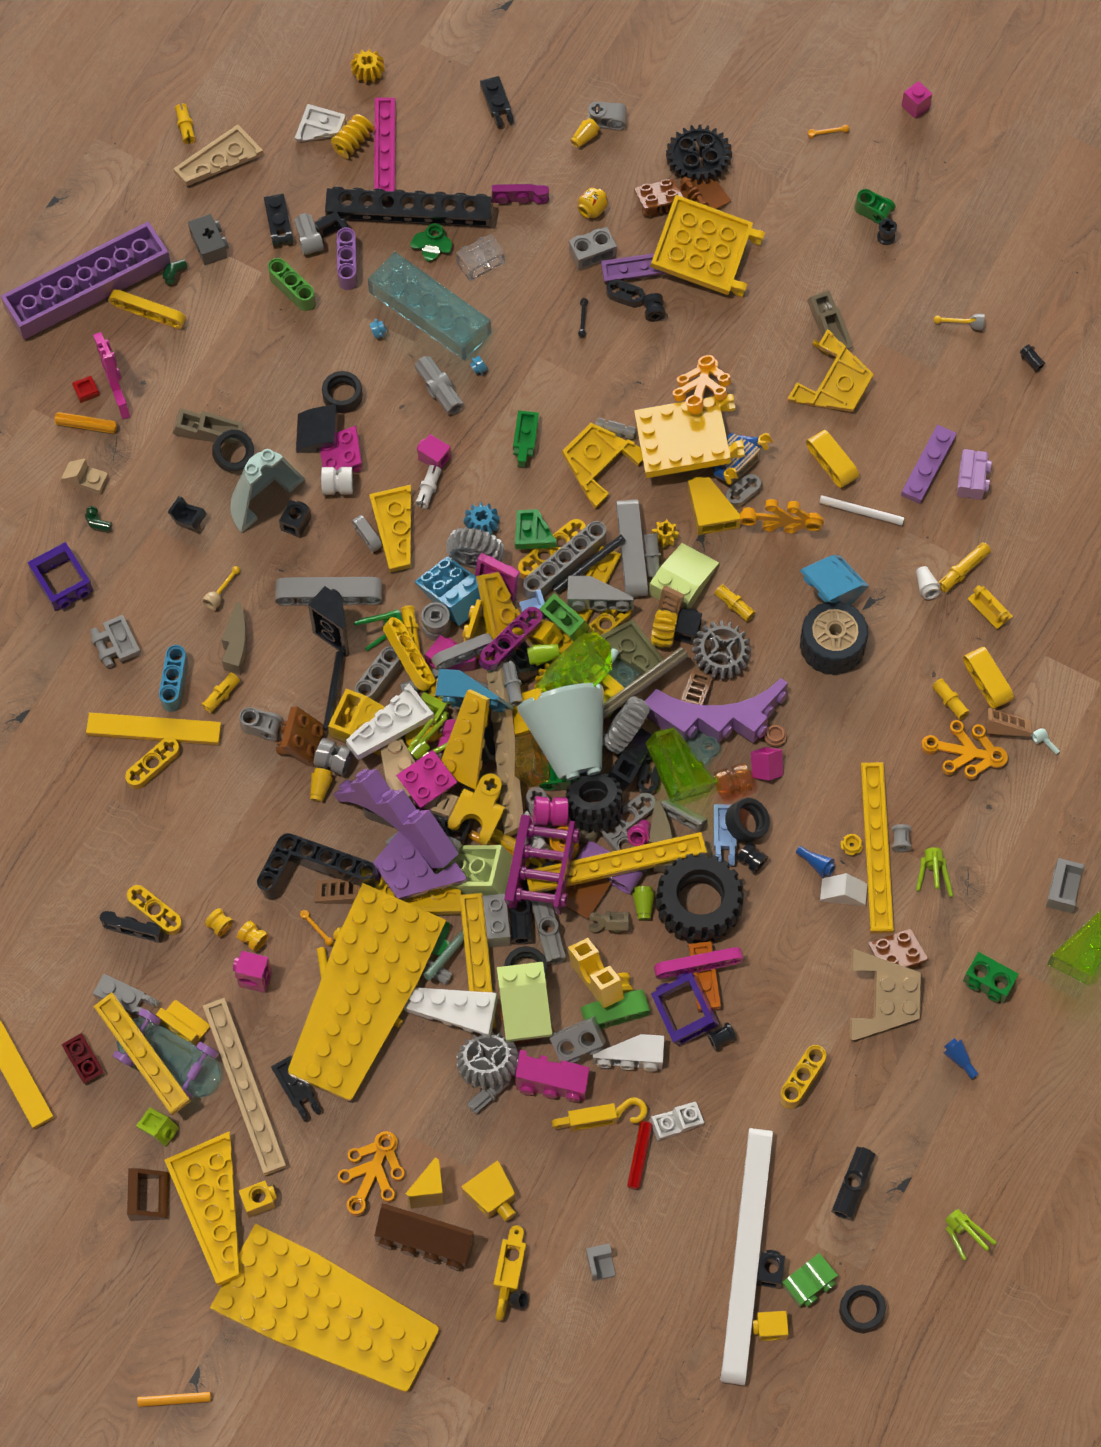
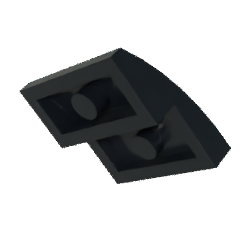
M336 405L316 407L298 413L296 453L317 452L318 447L336 446L338 408Z

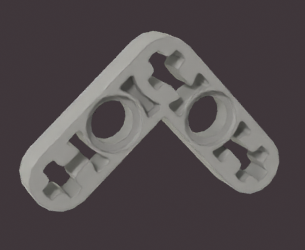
M642 793L623 807V814L627 812L632 813L635 819L632 822H625L621 815V819L618 821L620 825L615 828V834L611 832L607 834V830L603 831L601 829V836L614 851L620 850L619 845L622 842H629L627 833L631 827L653 813L654 796L649 793ZM642 801H650L649 808L643 806L638 814L637 810L641 807ZM649 868L640 871L644 874L649 870Z

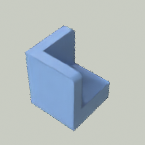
M536 590L535 598L519 602L521 612L528 607H536L540 610L541 606L545 603L541 590ZM528 617V621L526 622V624H528V622L531 619H535L536 617Z

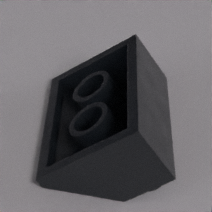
M324 586L308 604L312 631L336 650L344 652V655L347 657L349 655V645L342 595L337 590H330Z

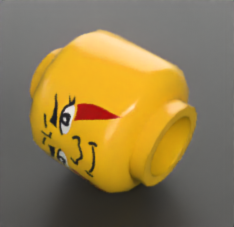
M589 188L578 199L577 209L579 213L585 218H597L608 207L606 193L601 189Z

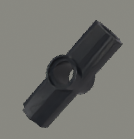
M526 879L522 880L521 888L529 891ZM522 899L521 902L518 901L517 906H524L526 910L517 912L515 908H510L512 943L517 944L532 942L530 900Z
M856 1147L831 1211L840 1218L851 1219L876 1155L867 1148ZM856 1179L860 1186L851 1187L848 1184V1180Z

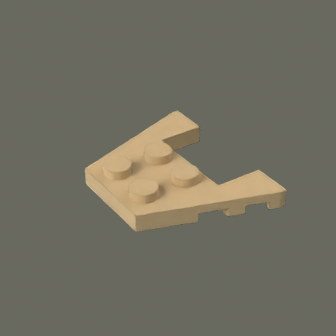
M851 949V970L875 971L874 1017L850 1018L849 1039L857 1040L920 1019L921 972L856 949Z

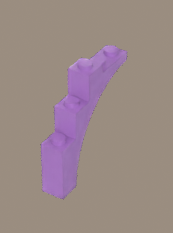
M780 678L774 685L759 695L739 703L727 705L687 703L670 697L656 689L645 700L646 704L650 706L646 718L683 744L689 738L692 739L698 730L717 743L723 738H728L733 730L754 743L758 737L762 738L768 730L767 721L773 714L775 707L778 703L782 704L788 696V683Z
M364 769L356 775L357 779L353 781L348 779L338 786L339 790L333 794L338 802L358 804L384 818L413 844L432 869L444 868L459 854L431 811L417 810L403 789H390L377 769Z

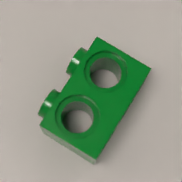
M978 952L967 970L963 982L974 991L979 990L987 994L986 996L990 1000L1004 1003L1019 973ZM974 971H982L985 977H977ZM1000 981L1004 983L1005 988L1000 989L996 987L995 982Z

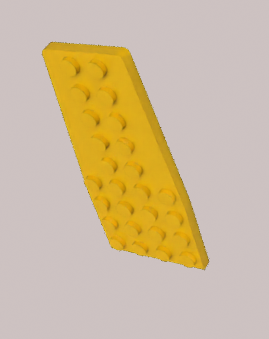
M362 883L334 943L289 1065L288 1074L343 1100L351 1101L418 984L446 920Z
M255 1223L238 1254L240 1277L221 1286L210 1306V1310L276 1343L400 1392H409L439 1333L438 1326L319 1254Z

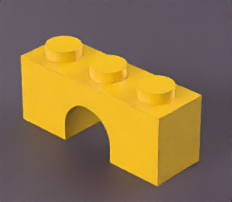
M589 938L568 947L572 968L603 1008L624 999L621 979L611 966L603 967L599 951Z

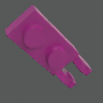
M492 185V203L518 202L524 204L534 202L537 205H541L549 201V188L546 185Z

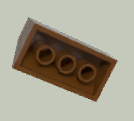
M385 1203L381 1205L374 1235L375 1241L379 1242V1246L386 1249H392V1247L399 1248L403 1254L409 1256L418 1254L424 1256L423 1259L431 1263L440 1261L446 1263V1266L453 1270L466 1269L475 1243L472 1230Z

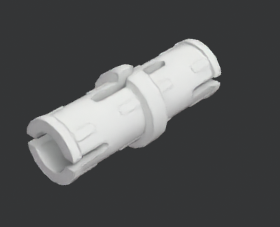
M429 465L426 477L421 481V490L418 498L415 501L418 507H421L423 501V509L428 508L431 496L436 492V483L439 475L442 472L437 466L434 472V465Z

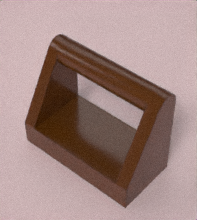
M128 1168L127 1216L129 1220H166L168 1214V1172ZM159 1178L158 1212L140 1210L141 1179Z

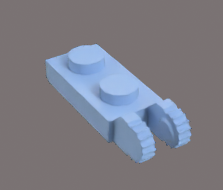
M714 804L713 849H715V856H718V861L722 862L721 849H729L728 863L730 866H734L736 839L729 833L725 824L727 809L732 804Z

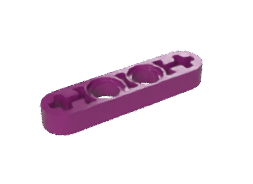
M536 607L526 608L482 650L479 659L481 667L486 670L497 668L540 626L543 616L542 612ZM535 616L536 619H531L527 625L526 622L528 621V617ZM521 628L524 634L515 635L512 629ZM505 641L510 647L502 649L498 646V643ZM495 651L496 654L494 656V659L487 661L486 657L490 658Z

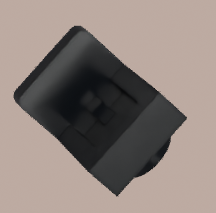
M337 212L323 216L315 222L316 231L320 233L321 238L342 228H349L345 218H340Z
M180 496L177 497L168 510V514L177 525L193 530L198 528L207 515L203 508L189 505Z

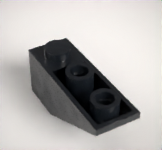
M641 727L628 746L619 754L608 772L609 778L614 777L616 783L619 782L622 791L631 784L655 739V736Z

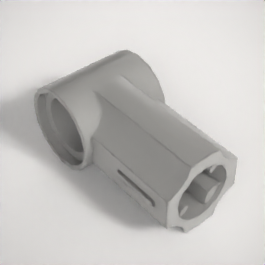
M303 213L298 215L294 221L299 234L303 255L324 250L320 233L316 231L311 214Z

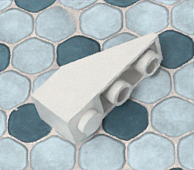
M640 1034L593 1054V1065H597L599 1068L620 1066L623 1070H633L635 1067L643 1068V1070L648 1072H655L657 1069H662L664 1036Z

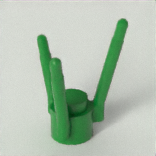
M395 609L384 614L361 618L355 621L354 625H363L382 620L384 626L392 617L399 619L402 623L403 620L399 610ZM384 634L376 639L365 650L369 651L387 638Z

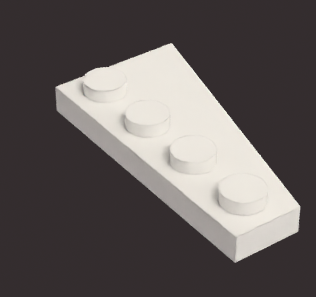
M409 683L404 688V691L399 696L396 695L392 698L390 704L383 710L380 709L369 723L365 722L346 739V745L355 757L360 760L427 723L431 718L434 719V714Z
M415 988L404 1010L405 1012L430 1020L442 1021L443 1024L461 1027L463 1030L471 1033L474 1031L490 1038L498 995L497 993Z

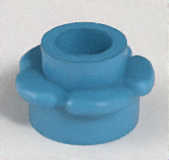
M374 319L375 321L370 323L374 337L376 339L384 338V333L387 332L383 321L379 322L377 319Z
M480 356L472 357L473 362L470 363L472 369L476 374L484 375L483 373L488 369Z

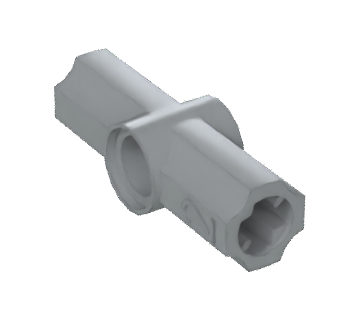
M430 356L420 358L415 364V369L424 380L431 397L438 400L448 415H454L459 412L463 407V402L454 391L447 374L439 370Z
M531 901L538 928V936L541 940L547 964L555 965L565 961L566 956L552 903ZM546 926L554 928L550 933H546L542 929Z

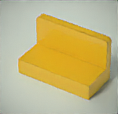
M174 1000L166 1011L160 1008L155 1014L161 1019L160 1023L193 1048L210 1029V1025L177 1000Z

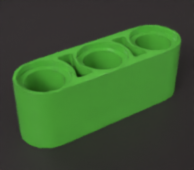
M272 259L268 264L271 282L302 311L313 309L316 303L312 286L283 259Z
M644 990L624 993V999L606 1008H603L599 1001L587 1004L580 1009L583 1020L595 1016L600 1029L643 1018L649 1015L651 1011Z

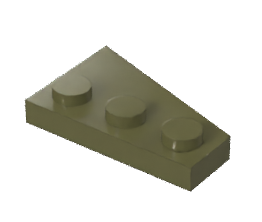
M633 619L597 637L596 640L598 644L609 652L612 648L618 650L619 654L617 657L642 675L664 660Z

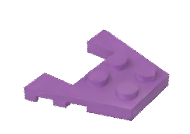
M398 831L373 862L394 896L400 900L426 894L428 891L438 888H448L449 885L456 883L462 884L467 882V877L456 862L435 874L420 852L400 831Z

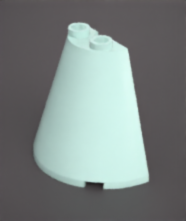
M264 449L248 460L232 494L230 503L231 515L235 526L241 533L258 520L257 516L248 508L250 500L270 483L276 480L290 493L305 480L282 455L273 452L271 449Z
M581 683L556 688L541 693V696L535 701L531 697L517 707L518 712L559 779L573 780L580 777L579 773L586 772L588 776L599 774L602 770L604 690L601 684H597L594 687L593 683Z

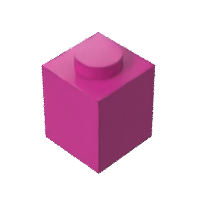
M918 81L904 91L901 106L916 119L930 108L932 93Z
M429 434L417 446L418 460L428 466L434 465V470L436 466L442 469L451 458V447Z

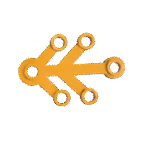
M703 356L698 360L697 368L677 378L680 388L673 391L674 400L678 402L685 400L686 393L696 388L694 395L686 399V406L691 414H699L704 407L702 398L705 388L707 387L714 392L716 400L725 399L727 397L725 387L731 384L730 375L718 368V361L713 356ZM710 374L718 378L719 385L709 378ZM700 375V377H698L697 379H695V380H693V381L690 382L691 379H693V378H695L696 376Z
M775 499L765 501V510L774 514L756 513L755 509L750 507L743 508L742 512H740L739 522L742 525L753 526L757 523V520H763L762 529L767 532H772L783 526L784 532L790 534L804 528L808 531H819L824 525L823 517L818 513L808 514L800 509V503L797 501H789L787 503V512L778 507L779 502Z
M959 720L952 721L949 730L951 734L958 738L962 745L939 741L933 735L924 737L921 743V750L927 755H933L938 750L961 755L953 761L947 760L943 763L942 772L945 775L954 774L956 769L974 758L983 759L977 765L970 764L966 766L964 776L969 780L975 779L977 774L989 767H1003L1008 759L1007 752L1001 747L993 746L985 735L984 726L980 724L975 725L971 731L972 737L979 740L985 750L977 749L964 732L963 723ZM953 726H959L960 730L953 729ZM975 730H980L982 734H976ZM927 741H933L935 745L930 746L927 744ZM998 754L1001 758L995 759L993 755ZM950 765L953 769L947 770L945 766ZM973 770L975 774L970 775L967 771Z
M381 1132L375 1137L374 1143L361 1148H352L348 1151V1160L353 1164L359 1163L363 1156L376 1152L372 1161L349 1170L342 1169L338 1173V1180L343 1185L349 1184L353 1178L366 1174L357 1195L350 1197L347 1201V1210L352 1216H360L365 1212V1199L375 1177L381 1189V1199L385 1203H391L395 1199V1192L390 1188L381 1165L386 1156L391 1167L390 1174L392 1180L400 1182L404 1179V1169L400 1167L394 1153L398 1144L397 1138L391 1132ZM387 1140L390 1142V1145L383 1147L381 1145L382 1142ZM356 1152L359 1154V1157L352 1159L350 1157L351 1154ZM399 1170L402 1172V1175L395 1177L393 1173ZM346 1173L349 1175L347 1180L341 1179L342 1174ZM389 1191L392 1193V1196L387 1199L383 1195ZM354 1204H360V1205H361L360 1210H358V1211L353 1210V1209H352L353 1205H354Z

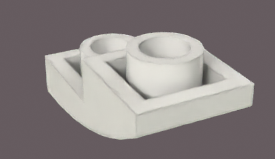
M696 1102L675 1107L673 1111L655 1115L649 1119L657 1141L684 1133L704 1124Z

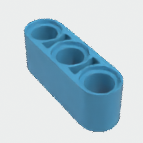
M172 645L166 651L159 690L161 705L163 709L169 712L176 711L181 705L188 667L185 649L180 645ZM176 656L182 657L181 659L176 661L172 660ZM172 676H178L176 680H169ZM169 696H175L171 701L165 700Z

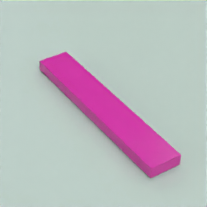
M375 98L374 189L379 188L385 191L395 190V98Z

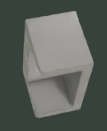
M1058 858L1054 867L1046 907L1073 913L1084 864Z

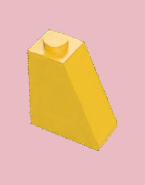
M696 477L688 480L687 492L698 536L740 528V514L710 477Z

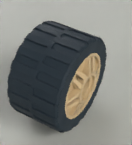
M841 601L837 603H820L815 608H812L804 619L800 637L801 654L805 658L806 663L816 671L824 674H844L854 669L862 660V656H864L868 639V625L865 617L857 608Z

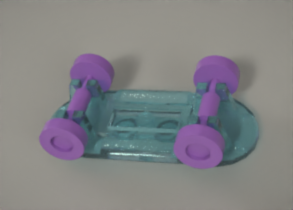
M141 1008L138 1015L143 1018L132 1020L191 1100L192 1097H204L212 1093L218 1086L221 1078V1070L216 1061L219 1053L202 1042L195 1046L159 1025L161 1022L160 1018ZM117 1040L118 1051L116 1050L112 1057L132 1068L135 1064Z

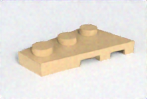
M400 737L380 748L385 780L390 789H403L409 799L412 800V796L396 776L415 763Z

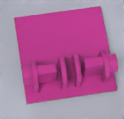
M356 425L337 432L336 446L320 447L322 467H334L336 470H339L340 467H352L353 472L361 471L363 465Z
M433 750L396 775L419 808L425 807L432 800L441 796L442 793L458 783Z

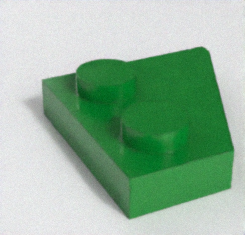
M538 509L517 510L516 550L557 547L556 538L551 534L547 523L543 520Z

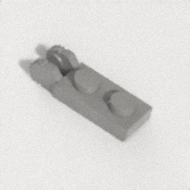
M106 974L102 976L93 992V995L101 1000L112 992L124 1009L133 1015H138L141 1007L139 1006L141 1002L152 1007H158L160 1003L144 992Z

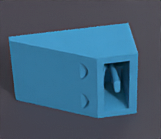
M831 555L800 570L805 576L803 578L809 586H814L819 591L818 596L825 602L837 603L841 601L852 605L869 587L857 572L839 555Z
M448 556L414 581L433 603H442L448 608L450 620L458 626L469 619L470 608L472 605L475 606L477 599L481 600L476 576Z
M439 669L435 695L443 699V703L451 704L452 708L460 709L467 690L471 689L490 698L489 708H492V711L505 712V709L513 710L514 706L462 671Z

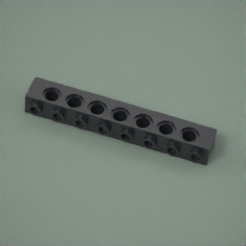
M335 186L327 188L325 214L328 216L337 212L340 218L344 217L345 220L491 227L492 198L486 194H476L475 196L465 193L385 191L379 188L374 190H364L359 187L344 189ZM344 201H352L350 205H343ZM367 201L372 202L370 206H364L363 204ZM388 202L393 204L391 207L383 206L385 203ZM409 203L414 205L412 208L404 207L406 204ZM426 205L434 206L432 209H425L424 207ZM447 206L455 207L453 210L445 209ZM467 207L475 208L474 211H467L465 209Z

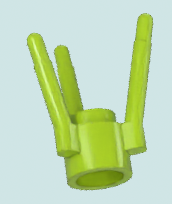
M444 716L425 735L434 722V719L431 718L417 737L410 743L411 745L407 749L417 760L429 753L428 750L431 747L426 741L448 719L447 716ZM447 743L437 747L433 751L436 754L441 752L446 748Z
M936 847L926 849L925 857L921 858L916 891L921 889L927 866L929 870L934 872L935 889H939V869H942L948 895L953 897L946 868V858H943L942 849Z
M960 1209L955 1210L945 1219V1222L948 1224L945 1230L951 1236L963 1261L966 1260V1256L955 1232L961 1234L966 1230L985 1251H988L989 1247L970 1227L992 1245L997 1243L990 1235L970 1220L966 1214H963Z

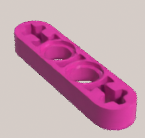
M734 947L663 961L654 965V971L657 979L677 977L683 973H697L736 965L743 962L744 958L741 948Z

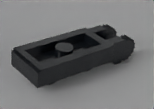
M495 76L480 80L482 93L497 128L502 127L500 115L504 114L509 125L514 124L511 107L500 77Z
M106 910L99 917L102 926L110 931L162 943L164 934L161 927L156 923H141L129 916L120 918L117 917L115 912Z
M290 1055L272 1065L271 1069L292 1106L296 1107L302 1120L306 1121L308 1120V1115L301 1106L302 1102L308 1100L313 1112L319 1114L321 1110L313 1097L314 1094L309 1085L288 1074V1068L292 1060Z

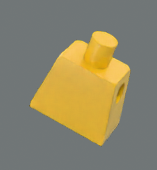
M498 1160L461 1186L463 1195L486 1217L491 1218L498 1212L506 1222L515 1216L516 1212L510 1206V1203L515 1200V1192Z

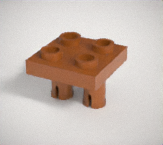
M298 706L291 707L288 720L282 723L281 732L284 735L282 741L277 743L276 752L280 756L291 754L307 766H315L313 763L314 756L322 740L324 724Z

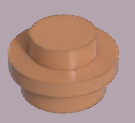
M779 725L769 726L764 735V740L770 746H781L786 740V732Z

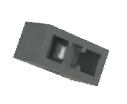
M208 214L188 222L190 235L204 266L227 258L226 249L229 248L225 236L221 237L220 235L222 230L218 220L214 221L212 215Z

